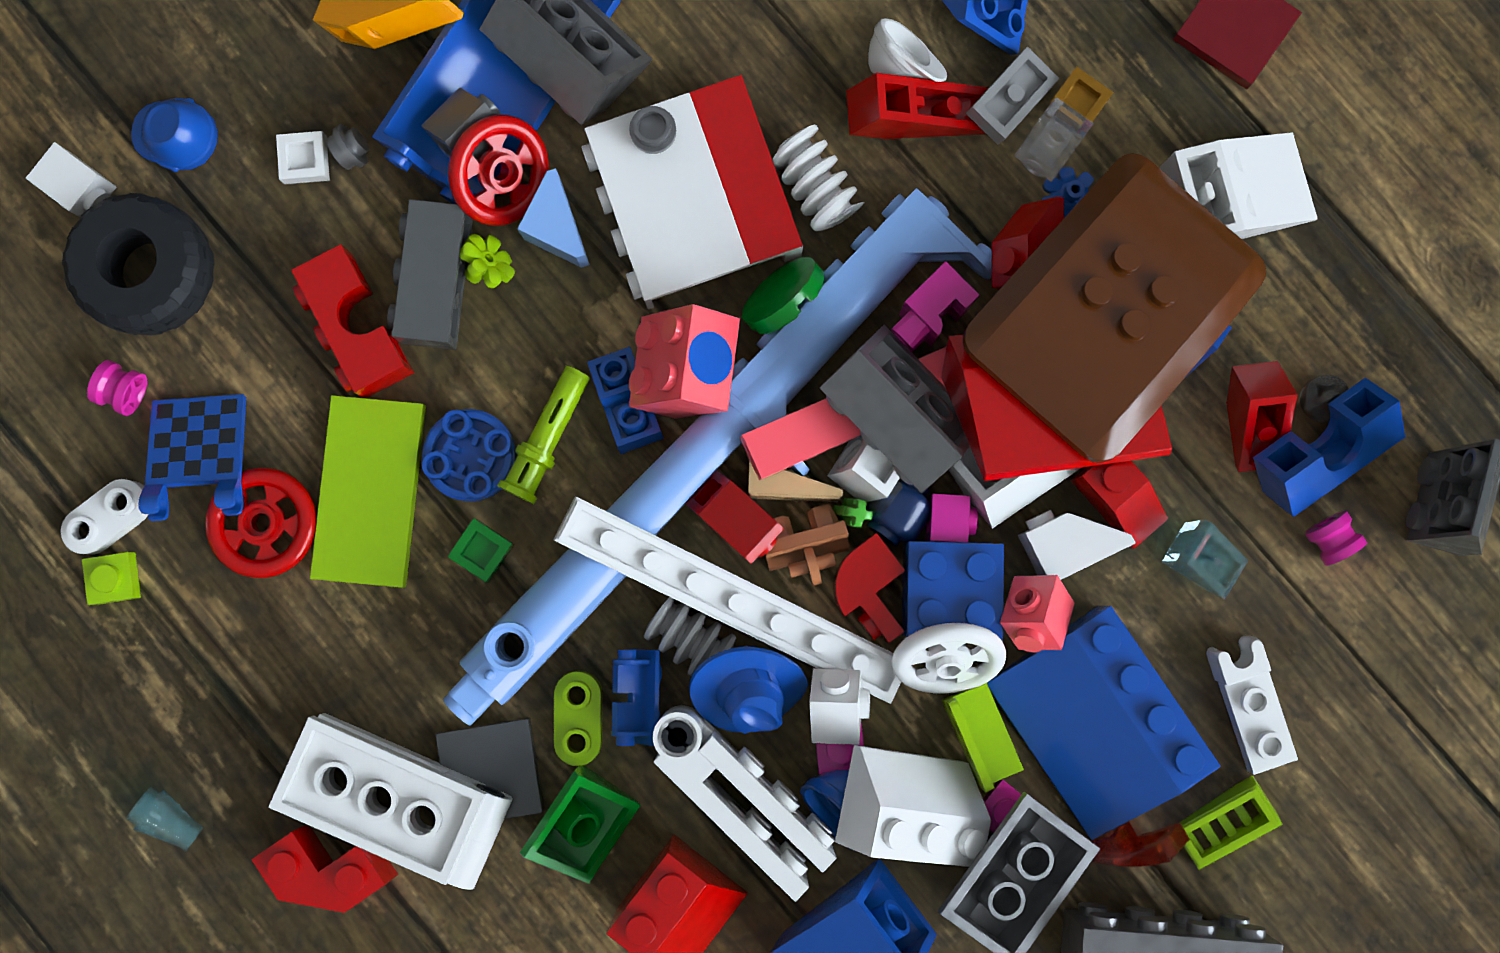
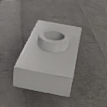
M1027 46L966 114L999 145L1060 78Z

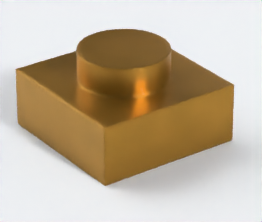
M1076 66L1047 108L1084 134L1114 92Z

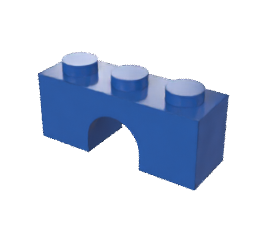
M1366 377L1328 404L1330 411L1329 424L1324 433L1313 443L1307 444L1292 431H1289L1253 457L1262 492L1292 517L1298 515L1405 438L1401 406L1398 399Z

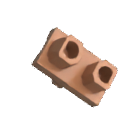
M830 504L814 507L807 511L811 529L795 534L793 533L789 517L780 516L773 518L784 529L777 536L774 547L765 555L769 571L788 567L791 578L809 573L812 586L822 584L819 570L836 566L834 554L850 550L845 521H838Z

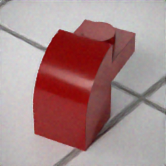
M877 533L857 546L841 561L834 576L833 594L842 616H847L859 607L863 614L857 619L870 637L875 640L881 636L885 642L890 643L901 635L904 630L876 593L902 574L905 569Z

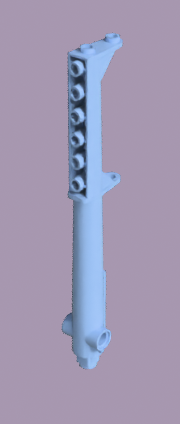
M917 188L906 199L901 194L897 195L881 213L886 220L878 229L874 231L868 226L851 244L850 247L855 253L844 264L839 259H836L824 272V285L814 301L809 302L805 298L798 305L802 312L798 314L799 316L782 329L764 334L756 344L761 351L750 362L742 358L734 365L728 411L700 415L606 512L656 536L690 497L741 445L740 436L786 416V406L918 262L963 261L978 275L985 279H990L992 277V250L982 243L976 246L948 218V210L936 198L932 196L927 198ZM804 462L789 467L801 476H805L809 471ZM569 548L459 661L467 673L448 692L443 702L458 718L470 726L495 700L501 705L507 703L623 581L626 575ZM511 632L519 635L524 643L523 653L518 659L510 657L504 650V640Z

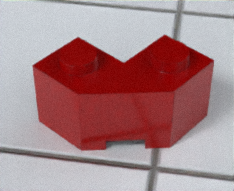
M307 824L292 831L251 859L277 900L342 913L350 910L398 875L389 860L357 846L333 862L311 826Z

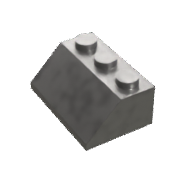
M495 0L479 29L493 42L497 50L507 55L516 63L534 84L540 86L560 105L561 109L568 116L574 118L581 125L604 112L652 61V58L591 0Z
M885 325L820 387L826 394L829 405L837 413L846 415L860 429L863 440L873 449L880 450L893 463L897 475L904 482L913 484L921 493L958 462L970 446L945 386Z
M1023 792L938 912L993 953H1026L1100 848L1027 793Z

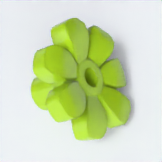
M473 234L466 239L465 244L460 249V258L470 263L464 271L465 277L470 282L476 284L483 279L487 287L495 288L501 281L508 283L513 278L515 270L510 266L512 263L511 257L506 251L498 252L501 242L496 237L488 235L483 240L480 235Z

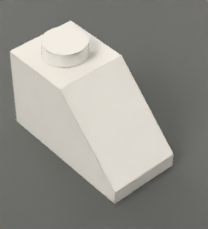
M1051 510L1026 521L1029 530L1018 535L1037 575H1058L1060 580L1135 544L1131 534L1070 513L1054 517Z

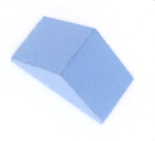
M556 168L546 172L518 227V231L525 241L581 268L590 264L560 176Z

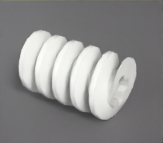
M814 124L798 131L779 146L772 161L776 170H785L781 178L783 183L795 185L791 192L792 197L796 201L805 200L801 206L802 213L805 216L815 215L810 224L812 229L822 231L832 228L849 218L863 206L864 202L850 204L849 200L857 192L855 186L841 190L839 185L848 174L846 171L831 174L829 170L838 159L835 155L821 158L820 154L828 146L826 140L815 143L811 142L810 139L818 131L817 125Z

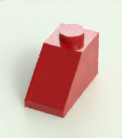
M1056 196L1021 205L992 241V288L1001 289L1064 219L1063 197Z
M1278 361L1232 366L1226 404L1235 467L1238 472L1256 470L1253 457L1291 431L1298 394Z
M1132 461L1085 467L1070 480L1112 528L1132 535L1135 544L1129 546L1131 549H1135L1168 519L1150 481Z

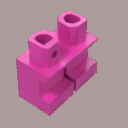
M945 261L904 302L899 314L902 319L891 331L911 352L923 341L931 347L942 331L943 324L941 318L948 313L957 322L972 307L979 294Z

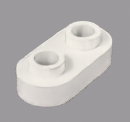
M118 479L107 484L66 516L61 526V537L64 544L71 551L79 554H98L106 550L147 518L148 514H142L138 508L139 497L144 485L126 479ZM124 494L127 498V504L124 509L119 510L116 506V501L120 495ZM83 523H87L89 534L86 538L82 539L79 535V528Z

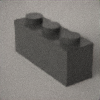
M409 199L408 213H402L400 217L399 238L401 241H404L402 258H397L394 263L393 282L394 285L398 286L396 303H391L388 309L387 326L388 330L392 331V337L401 344L457 349L465 285L464 271L467 268V262L462 260L459 254L466 239L471 235L473 221L457 204Z

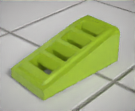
M1252 775L1173 826V831L1200 870L1283 824L1276 810ZM1250 799L1260 813L1254 818H1251L1243 803ZM1232 809L1235 810L1243 822V825L1237 829L1226 814ZM1216 818L1227 833L1222 839L1218 837L1209 823ZM1199 827L1211 843V846L1206 850L1203 849L1192 832Z

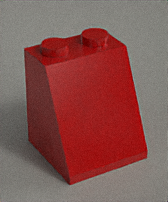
M674 834L616 909L606 934L629 953H703L748 892Z

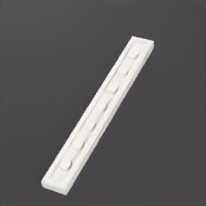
M576 496L553 539L815 668L861 670V689L870 690L871 695L885 702L892 703L901 684L892 667L894 653Z

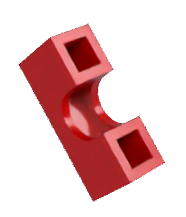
M340 244L291 270L298 283L293 287L294 294L305 311L312 310L319 325L313 327L315 335L322 347L327 352L332 350L340 365L334 367V370L347 392L353 390L354 393L368 398L414 374L399 342L392 337V332L386 327L381 326L362 335L353 334L351 331L349 316L352 308L359 301L371 296L373 292L354 255L343 245Z

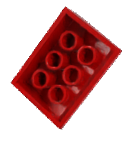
M963 335L948 337L941 378L984 481L1171 454L1172 445L1161 405L1126 447L1113 459L1103 463L1087 460L970 358L963 346Z

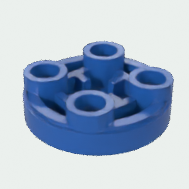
M475 409L451 410L435 423L425 439L422 452V470L434 487L446 496L466 502L482 501L502 490L497 485L500 480L506 479L517 458L515 441L508 428L489 413Z

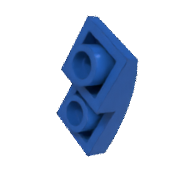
M629 346L588 361L587 364L599 399L604 407L620 454L664 439L654 413L629 407L631 394L629 379L635 366V358L631 347Z

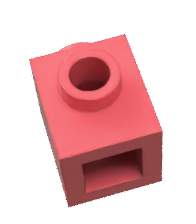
M1058 575L1014 576L1000 624L1018 650L1027 652L1062 650L1075 602Z

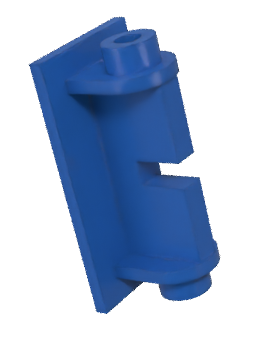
M617 650V659H613V693H628V702H612L611 736H616L617 746H634L635 743L654 746L653 731L661 718L659 712V683L662 678V668L659 663L660 650Z

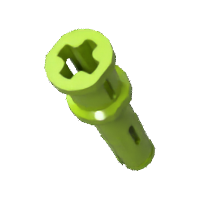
M570 366L565 367L527 443L522 442L521 445L517 446L515 452L518 456L506 479L500 480L497 487L524 501L535 504L537 497L534 493L546 470H551L555 464L553 462L555 458L552 456V453L590 380L589 376Z

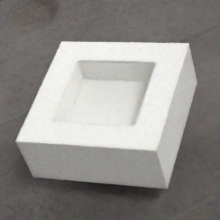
M322 131L276 135L279 180L282 183L295 184L330 181L327 136Z

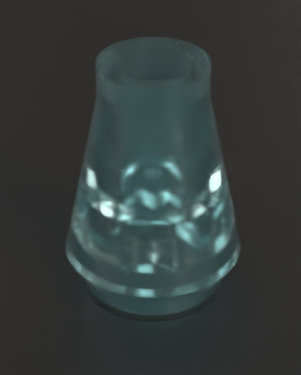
M152 787L143 794L126 818V820L135 825L133 830L176 845L184 851L189 849L204 828L164 789L159 793Z

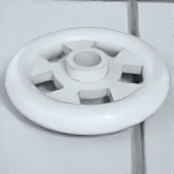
M968 623L938 624L918 630L906 637L894 651L892 667L897 678L915 690L935 694L958 693L979 687L993 679L1005 664L1006 649L1002 640L995 633L984 627ZM966 643L977 645V647L970 650L966 647ZM973 661H981V662H982V663H981L980 665H978L977 667H971L972 664H973ZM925 663L926 668L916 670L912 665Z

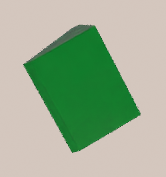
M579 765L520 851V854L528 860L589 884L641 804L585 765Z

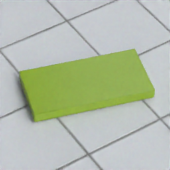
M331 395L310 579L406 588L426 405Z

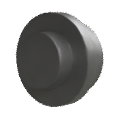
M648 106L642 108L633 116L630 122V136L634 145L641 151L649 154L661 153L667 150L675 140V120L667 110L661 107Z
M342 124L333 128V135L327 138L326 141L330 152L338 163L347 170L354 166L361 168L368 163L366 152L369 151V146L362 134L356 128L348 129Z

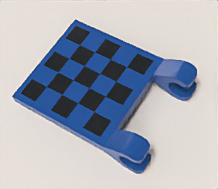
M244 394L152 401L145 486L140 494L138 503L140 512L148 514L150 521H163L169 517L167 487L218 484L214 495L216 507L222 509L223 514L226 516L242 513L244 501L241 479L247 399Z

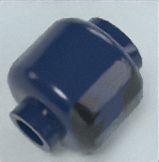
M898 480L888 498L870 501L866 504V510L873 511V517L866 526L896 547L900 541L903 543L914 542L931 519V502L926 498L930 490L927 488L921 493L913 484Z

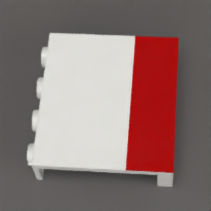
M742 75L651 105L667 110L674 118L676 124V137L673 144L661 153H645L634 145L629 127L633 116L639 110L584 128L590 144L581 146L589 171L599 170L604 186L596 188L605 215L614 212L619 228L611 231L619 257L629 255L634 271L626 273V277L634 300L643 297L647 309L654 308L652 302L654 299L781 255L784 262L802 256L803 244Z

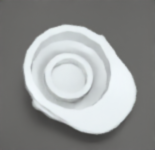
M884 18L877 23L868 52V64L872 73L930 79L936 82H942L947 79V72L944 66L913 32L892 19Z

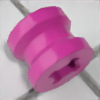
M105 360L96 368L91 376L87 388V397L90 402L101 406L110 404L115 412L128 416L139 407L147 389V377L145 374L135 370L123 371L120 364L111 360Z
M1347 510L1337 512L1323 519L1305 532L1308 540L1319 546L1321 550L1320 558L1325 566L1335 564L1350 557L1367 544L1364 536L1361 533H1356L1351 527L1352 518Z

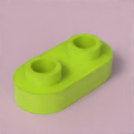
M574 671L563 676L558 681L554 690V748L558 757L566 764L582 766L590 763L599 754L602 747V687L594 675L585 671ZM574 686L581 687L585 691L586 697L581 704H575L569 698V692ZM580 734L584 737L586 745L583 750L575 751L570 747L569 739L571 735Z

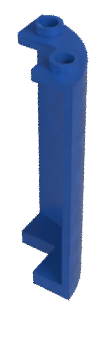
M462 0L458 8L464 12L462 19L445 25L372 136L373 139L387 149L383 155L385 159L405 172H408L410 167H412L443 188L440 195L451 204L457 203L452 196L448 181L449 158L445 156L421 125L459 87L475 97L480 93L485 95L499 109L500 115L520 118L531 125L536 131L556 102L540 86L534 84L527 77V74L507 55L497 50L493 42L479 30L495 0ZM591 0L609 18L621 2V0ZM508 134L503 147L516 153L521 141ZM500 162L495 167L494 177L499 175L501 171ZM477 174L468 179L469 188L473 195L483 190L478 181Z

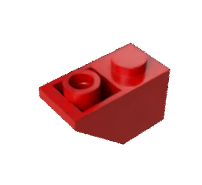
M718 470L685 503L750 564L757 557L766 555L774 547L777 536L784 529L735 483Z

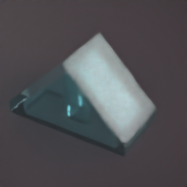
M1199 520L1183 525L1162 562L1217 597L1225 600L1248 560L1213 523Z

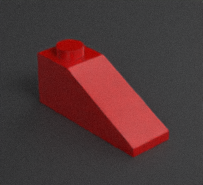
M875 73L846 90L849 135L881 139L986 134L966 112L984 94L988 87Z

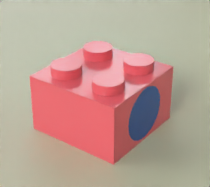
M695 304L642 316L635 335L637 352L634 370L629 379V390L631 392L629 407L674 419L728 411L740 318Z

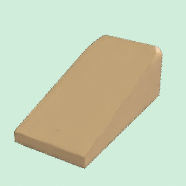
M749 461L748 496L751 499L838 502L843 496L842 489L787 470L780 471L759 481Z

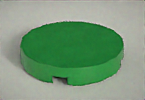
M800 257L786 263L768 276L750 295L743 307L742 319L753 331L756 330L758 334H769L783 328L799 316L798 314L802 312L798 305L805 298L811 302L818 296L824 282L823 270L811 257Z

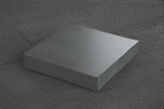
M531 718L435 734L440 765L500 792H504L513 798L504 819L537 814L544 811Z

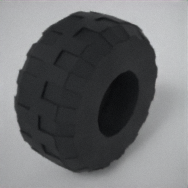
M129 193L103 199L102 202L90 207L81 215L82 217L72 227L67 237L62 265L64 267V280L67 289L83 312L90 315L97 322L116 331L148 336L163 334V332L177 329L187 323L186 321L195 313H198L204 305L209 291H211L215 263L208 238L188 214L156 196L151 197L143 193ZM144 244H153L156 249L157 261L153 273L145 282L135 287L127 288L123 280V267L127 257L136 248Z

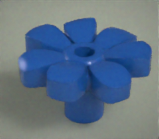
M1072 167L1061 168L1058 178L1049 176L1044 181L1042 188L1050 195L1043 197L1042 200L1056 196L1063 197L1065 218L1088 193V188L1092 185L1094 178L1088 172H1083L1078 178H1075V172Z

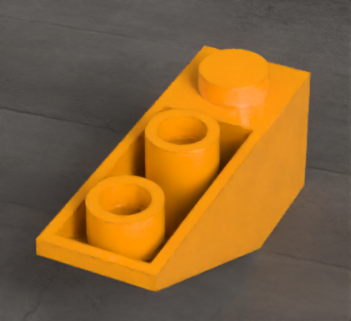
M320 0L313 21L341 42L376 49L460 20L464 12L450 0Z

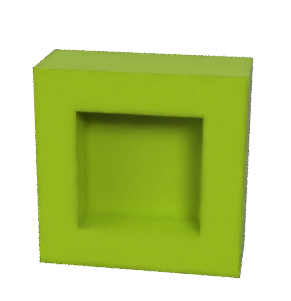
M135 552L82 559L87 605H100L141 598Z

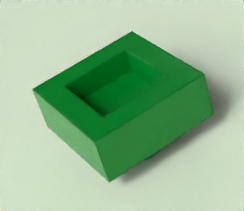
M473 518L448 555V558L484 582L489 583L515 544L478 519Z

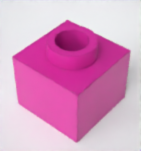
M931 494L927 497L931 502V519L926 525L925 542L968 543L969 535L976 534L978 519L977 508L970 507L971 496Z

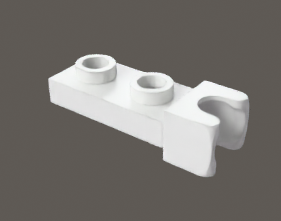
M1242 636L1238 642L1241 655L1235 663L1232 662L1227 652L1219 651L1214 647L1208 648L1206 655L1214 679L1218 681L1247 771L1255 775L1296 761L1298 757L1269 673L1271 667L1264 646L1257 637Z

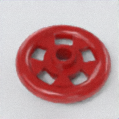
M492 115L476 121L459 137L449 159L448 181L455 202L467 216L485 225L502 226L522 219L546 172L549 171V158L546 146L537 131L520 118L510 115ZM508 134L521 141L516 153L503 147ZM485 140L490 149L481 156L478 162L472 153ZM500 162L501 171L499 175L494 177L495 167ZM522 164L531 165L528 184L520 183L523 175ZM477 174L478 181L483 190L473 195L469 188L468 179ZM509 192L511 204L495 207L494 195Z
M264 467L242 471L241 479L244 508L238 516V530L225 529L226 515L223 514L222 509L216 507L213 495L205 518L207 540L218 560L233 572L251 578L274 577L296 566L308 553L315 538L316 509L306 488L290 474L281 470ZM264 486L266 499L254 500L248 503L246 489ZM289 497L295 506L297 514L286 520L282 509L277 504ZM265 514L268 516L270 524L265 531L261 532L257 528L256 523L257 519ZM286 531L293 538V541L280 554L272 544ZM243 540L252 545L260 546L255 559L238 553Z

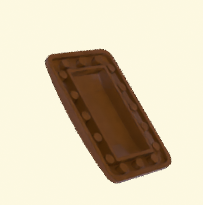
M1126 154L1108 169L968 324L963 333V346L973 361L1082 457L1091 462H1107L1126 447L1243 309L1266 278V266L1263 259L1254 249L1152 161L1139 154Z

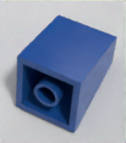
M879 858L785 930L769 953H928L937 933Z

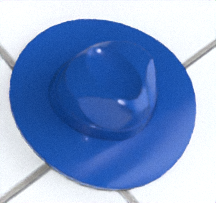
M737 647L721 651L699 665L690 679L689 694L697 712L709 723L726 731L746 734L749 732L778 729L783 724L782 716L803 697L808 683L803 670L789 658L763 648Z

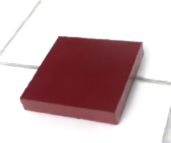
M1200 0L1172 40L1247 90L1254 83L1302 12L1284 0Z

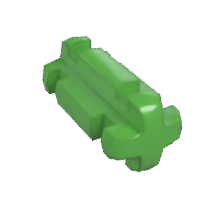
M843 498L841 506H833L835 515H839V522L845 521L846 526L862 527L864 520H871L873 517V511L866 510V501L862 499Z

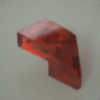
M1128 821L1118 826L1109 837L1091 841L1100 848L1092 861L1122 867H1142L1167 863L1177 855L1190 839L1181 823L1137 836Z

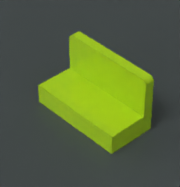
M987 683L942 699L977 785L983 791L989 792L995 789L993 783L1024 770Z

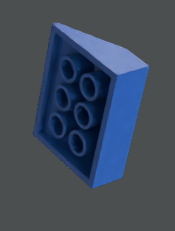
M1098 605L1070 624L1062 650L1029 652L987 682L990 692L1091 840L1182 794L1221 767L1112 606Z

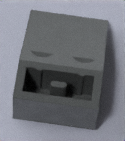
M1498 439L1428 453V457L1423 460L1418 470L1417 480L1421 485L1417 501L1411 505L1407 514L1406 526L1409 528L1406 541L1458 556L1482 555L1500 484V440Z

